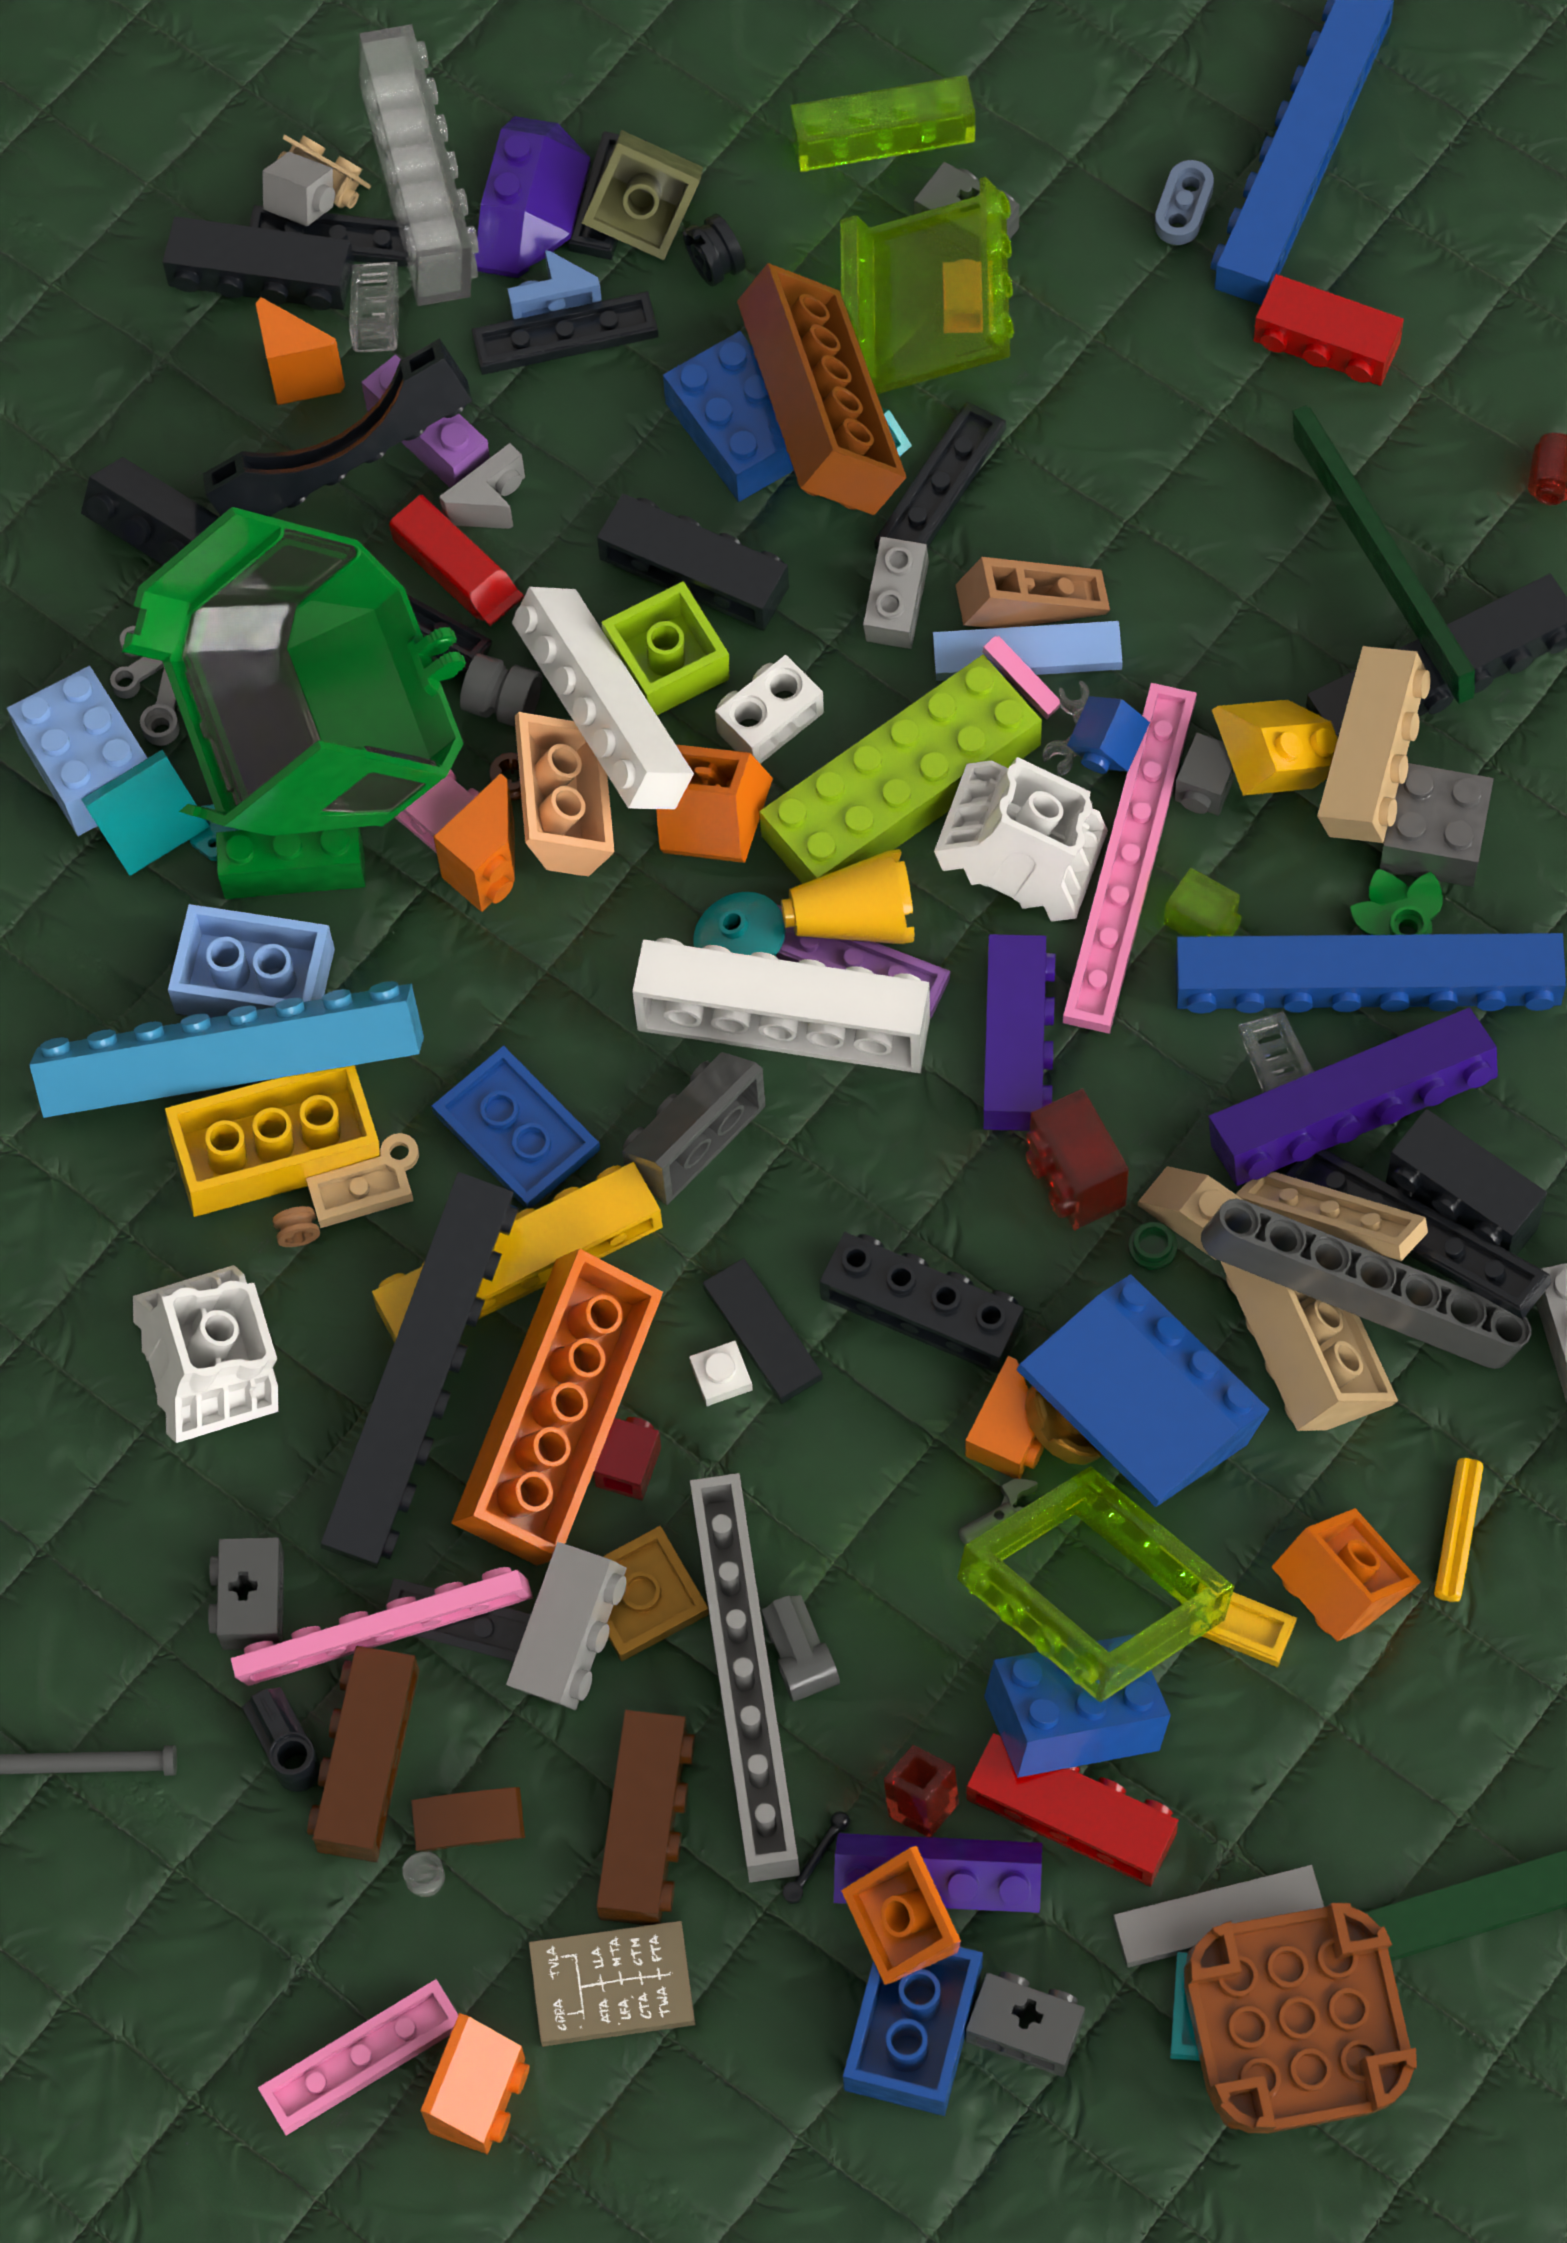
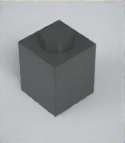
M1197 732L1177 777L1175 801L1182 803L1186 809L1199 814L1209 812L1217 816L1221 813L1236 776L1223 741Z

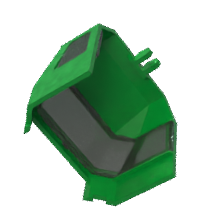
M231 507L138 586L134 606L140 608L134 634L126 633L122 652L163 662L215 809L187 804L178 812L206 819L224 827L269 836L366 826L383 827L448 775L464 743L440 681L453 678L459 673L458 671L465 667L466 662L459 651L444 654L434 662H432L431 657L446 652L450 646L456 643L455 640L457 638L450 627L435 629L433 632H430L431 634L423 638L404 586L358 540Z

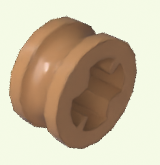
M300 1206L289 1208L276 1214L272 1221L275 1229L280 1230L276 1236L277 1243L283 1247H298L315 1241L320 1236L318 1225L313 1223L316 1220L315 1210L311 1207Z

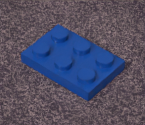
M502 1046L431 1106L433 1114L507 1190L514 1192L513 1196L526 1209L534 1207L600 1151V1143L505 1046Z

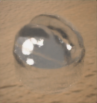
M419 1852L410 1856L404 1863L402 1870L407 1888L413 1894L419 1897H431L437 1894L444 1885L445 1871L443 1864L435 1854Z

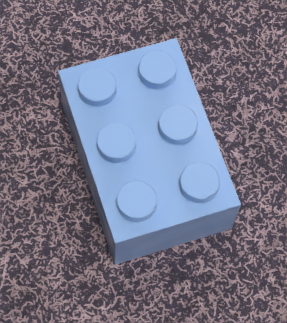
M88 666L7 707L21 744L77 836L97 827L96 822L81 799L147 759V756L92 668Z
M189 904L168 987L175 1014L188 1016L208 1014L209 1018L228 1015L229 1011L241 1006L251 1005L255 1006L256 1010L275 1007L276 1003L288 998L298 997L302 998L304 1002L322 999L335 950L329 925Z

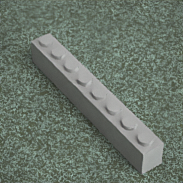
M740 1474L690 1480L749 1883L800 1875Z

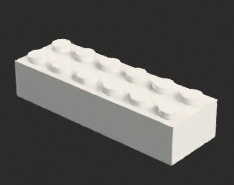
M660 938L656 941L643 940L632 991L638 1031L921 1073L930 1024L929 982L921 981V979L914 975L904 973L896 974L893 977L878 975L869 969L858 966L848 967L846 970L831 968L811 959H804L799 962L778 960L774 955L764 952H755L751 955L731 953L728 949L717 945H708L704 948L684 946L681 942L670 938Z

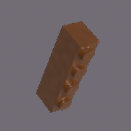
M356 1646L353 1661L345 1660L343 1664L340 1690L346 1692L342 1709L334 1708L332 1713L329 1738L335 1739L331 1757L324 1756L322 1759L318 1785L324 1787L320 1805L313 1804L307 1827L308 1835H313V1841L319 1853L378 1863L420 1671L415 1655Z
M625 1710L597 1900V1911L600 1920L654 1925L661 1924L663 1911H672L675 1881H667L669 1862L678 1863L682 1832L674 1831L676 1812L685 1813L689 1788L688 1783L681 1782L683 1764H692L695 1749V1734L688 1733L685 1716Z

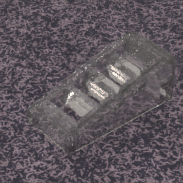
M397 262L354 264L352 266L349 332L355 352L396 350L398 347ZM387 282V285L363 287V284Z
M1284 1011L1238 1025L1240 1036L1263 1093L1314 1072ZM1280 1033V1039L1263 1044L1258 1043V1040ZM1287 1051L1286 1054L1266 1059V1057ZM1294 1068V1071H1290V1072H1287V1073H1284V1074H1280V1075H1277V1076L1274 1075V1074H1276V1073H1280V1072H1283V1071H1286V1070H1289V1069Z

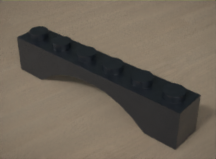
M439 338L400 360L394 377L380 400L361 420L341 434L317 445L294 451L275 453L241 451L203 473L205 494L220 516L231 507L250 512L255 511L258 514L269 517L285 507H296L308 497V494L324 485L331 486L340 482L350 470L364 462L372 463L377 461L387 452V449L403 440L410 441L419 437L429 425L442 418H451L459 414L468 403L472 402L468 380Z

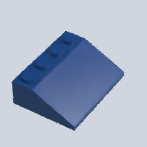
M1131 1274L1095 1297L1022 1361L1017 1368V1371L1155 1507L1247 1446L1270 1410Z

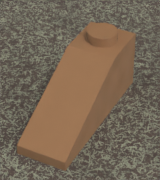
M981 557L956 584L963 625L986 628L1023 627L1106 615L1110 611L1102 570Z

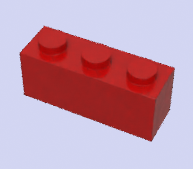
M1275 274L1256 316L1254 342L1262 344L1272 352H1285L1300 357L1312 366L1319 368L1328 367L1345 373L1355 381L1362 383L1370 382L1381 386L1401 343L1404 318Z

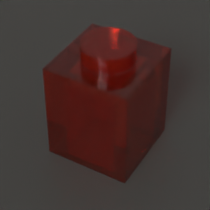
M915 1745L910 1747L884 1778L888 1816L927 1837H932L959 1805L955 1766Z

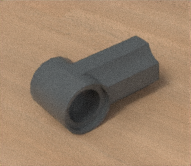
M801 1595L782 1597L761 1610L764 1624L779 1656L777 1660L778 1667L792 1702L840 1685L838 1672L825 1642H820Z

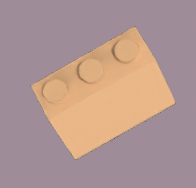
M518 712L515 715L525 843L546 870L589 877L615 852L608 775L574 721Z

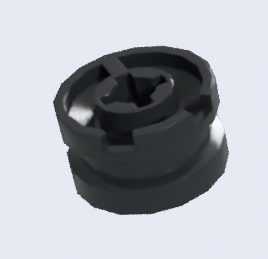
M715 213L704 220V225L700 227L692 225L683 232L684 244L690 259L708 285L713 287L723 282L724 275L728 273L736 275L746 268L744 255L738 240L727 222L719 214Z

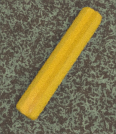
M1460 1458L1455 1468L1434 1591L1435 1597L1443 1601L1458 1602L1463 1591L1484 1467L1481 1461L1475 1459Z

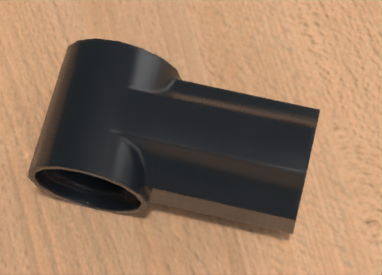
M266 1688L251 1696L250 1700L242 1706V1709L269 1759L279 1783L284 1788L294 1792L310 1789L318 1781L321 1765L312 1742L306 1736L282 1688ZM304 1755L307 1757L304 1764L299 1768H284L286 1760L291 1756Z

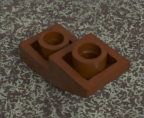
M519 1787L463 1792L411 1800L416 1851L429 1852L465 1845L482 1846L525 1838Z

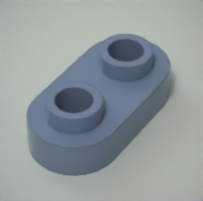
M1186 160L1175 165L1169 174L1155 214L1156 233L1166 243L1172 245L1189 243L1197 236L1213 193L1214 183L1213 173L1204 163L1196 160ZM1192 186L1195 187L1197 190L1194 192H1190L1188 190H1184V188ZM1173 223H1180L1184 225V227L1177 228L1172 227L1170 225Z

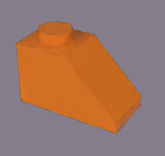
M1008 1356L965 1440L966 1457L1009 1477L1021 1479L1026 1466L1031 1469L1036 1467L1043 1453L1044 1446L1038 1441L1028 1423L1025 1410L1028 1387L1024 1377L1017 1371L1019 1363L1017 1359Z

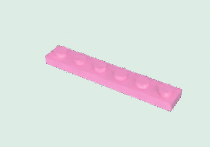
M510 1567L496 1568L485 1572L482 1575L483 1580L466 1586H464L463 1582L444 1584L434 1590L435 1595L417 1601L415 1597L399 1598L389 1602L386 1605L387 1610L372 1615H368L366 1611L351 1613L339 1619L340 1625L323 1630L319 1626L302 1628L291 1634V1640L275 1645L273 1641L257 1642L245 1647V1654L231 1658L235 1678L247 1686L354 1654L356 1646L374 1648L533 1598L529 1581L518 1570L512 1571Z

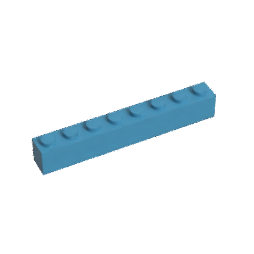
M388 981L372 986L369 991L351 994L349 990L341 989L323 995L322 999L304 1002L302 998H288L276 1003L275 1007L256 1010L255 1006H241L229 1011L228 1015L209 1018L208 1014H194L182 1019L181 1023L163 1026L161 1022H148L137 1026L134 1031L118 1034L110 1029L101 1030L90 1034L87 1039L69 1042L68 1038L64 1037L54 1038L45 1041L40 1047H37L29 1065L43 1118L417 1055L420 1053L424 1035L412 983L398 986L397 982Z

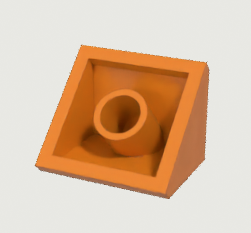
M260 297L256 302V308L277 405L340 393L345 387V381L336 338Z
M917 1846L910 1847L841 1890L884 1985L895 1982L958 1953L961 1940Z

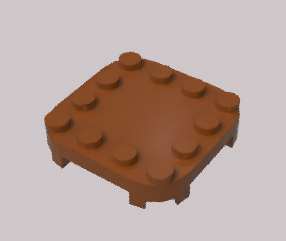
M1330 1903L1327 1907L1237 1923L1229 1921L1213 1927L1189 1950L1184 1966V1989L1206 2090L1215 2111L1220 2115L1222 2122L1227 2127L1240 2129L1247 2133H1273L1365 2116L1387 2108L1407 2089L1412 2073L1417 2068L1416 2048L1410 2047L1388 1951L1392 1943L1384 1926L1380 1927L1368 1914L1351 1907V1903Z

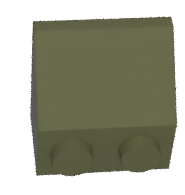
M621 130L599 179L582 224L664 260L700 182L703 167Z

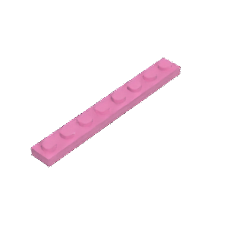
M1154 683L1150 685L1142 715L1150 724L1127 772L1063 1014L1064 1024L1110 1034L1196 703V692Z

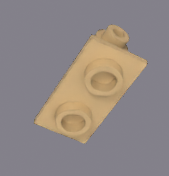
M286 135L282 138L292 145L289 152L333 168L334 204L337 207L343 208L346 206L352 208L356 204L359 193L355 190L359 184L368 189L371 188L369 183L359 177L362 171L360 167L341 156L337 158L335 163L323 157L326 148L304 135L299 143ZM283 151V152L279 155L278 159H279L280 157H282L283 155H285L287 152H286V151Z

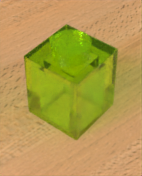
M1190 867L1166 903L1164 924L1186 937L1233 936L1242 919V915L1238 914L1240 895Z

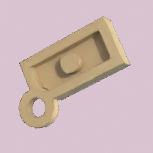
M393 1134L382 1142L380 1157L306 1178L320 1228L414 1201L405 1171L413 1168L419 1158V1149L415 1140L407 1134ZM397 1146H404L409 1150L408 1155L401 1160L394 1159L390 1155L393 1148Z

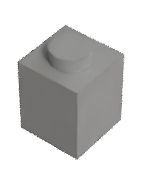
M287 152L262 171L263 210L308 226L333 207L335 199L333 168L292 152Z

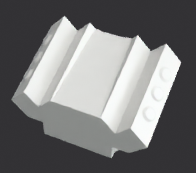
M1016 757L1009 768L990 760L966 765L934 853L942 871L964 868L971 885L981 884L1010 896L1013 900L1020 903L1022 909L1044 906L1050 921L1054 922L1077 918L1108 830L1100 812L1092 808V803L1089 799L1090 791Z
M232 1265L133 1296V1322L141 1329L142 1352L149 1362L156 1385L157 1405L166 1412V1434L174 1442L185 1441L278 1412V1384L273 1371V1366L277 1361L275 1349L255 1284H247L244 1273L236 1266Z

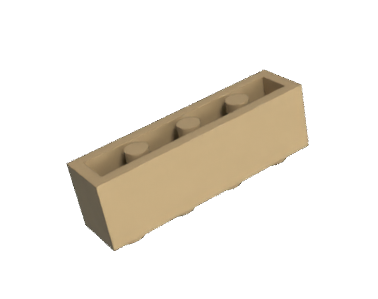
M1362 647L1317 815L1329 837L1383 843L1387 827H1392L1397 815L1395 797L1398 785L1403 784L1407 777L1408 758L1406 755L1409 743L1416 740L1419 732L1418 709L1421 698L1425 699L1428 696L1430 690V672L1425 669L1417 651Z

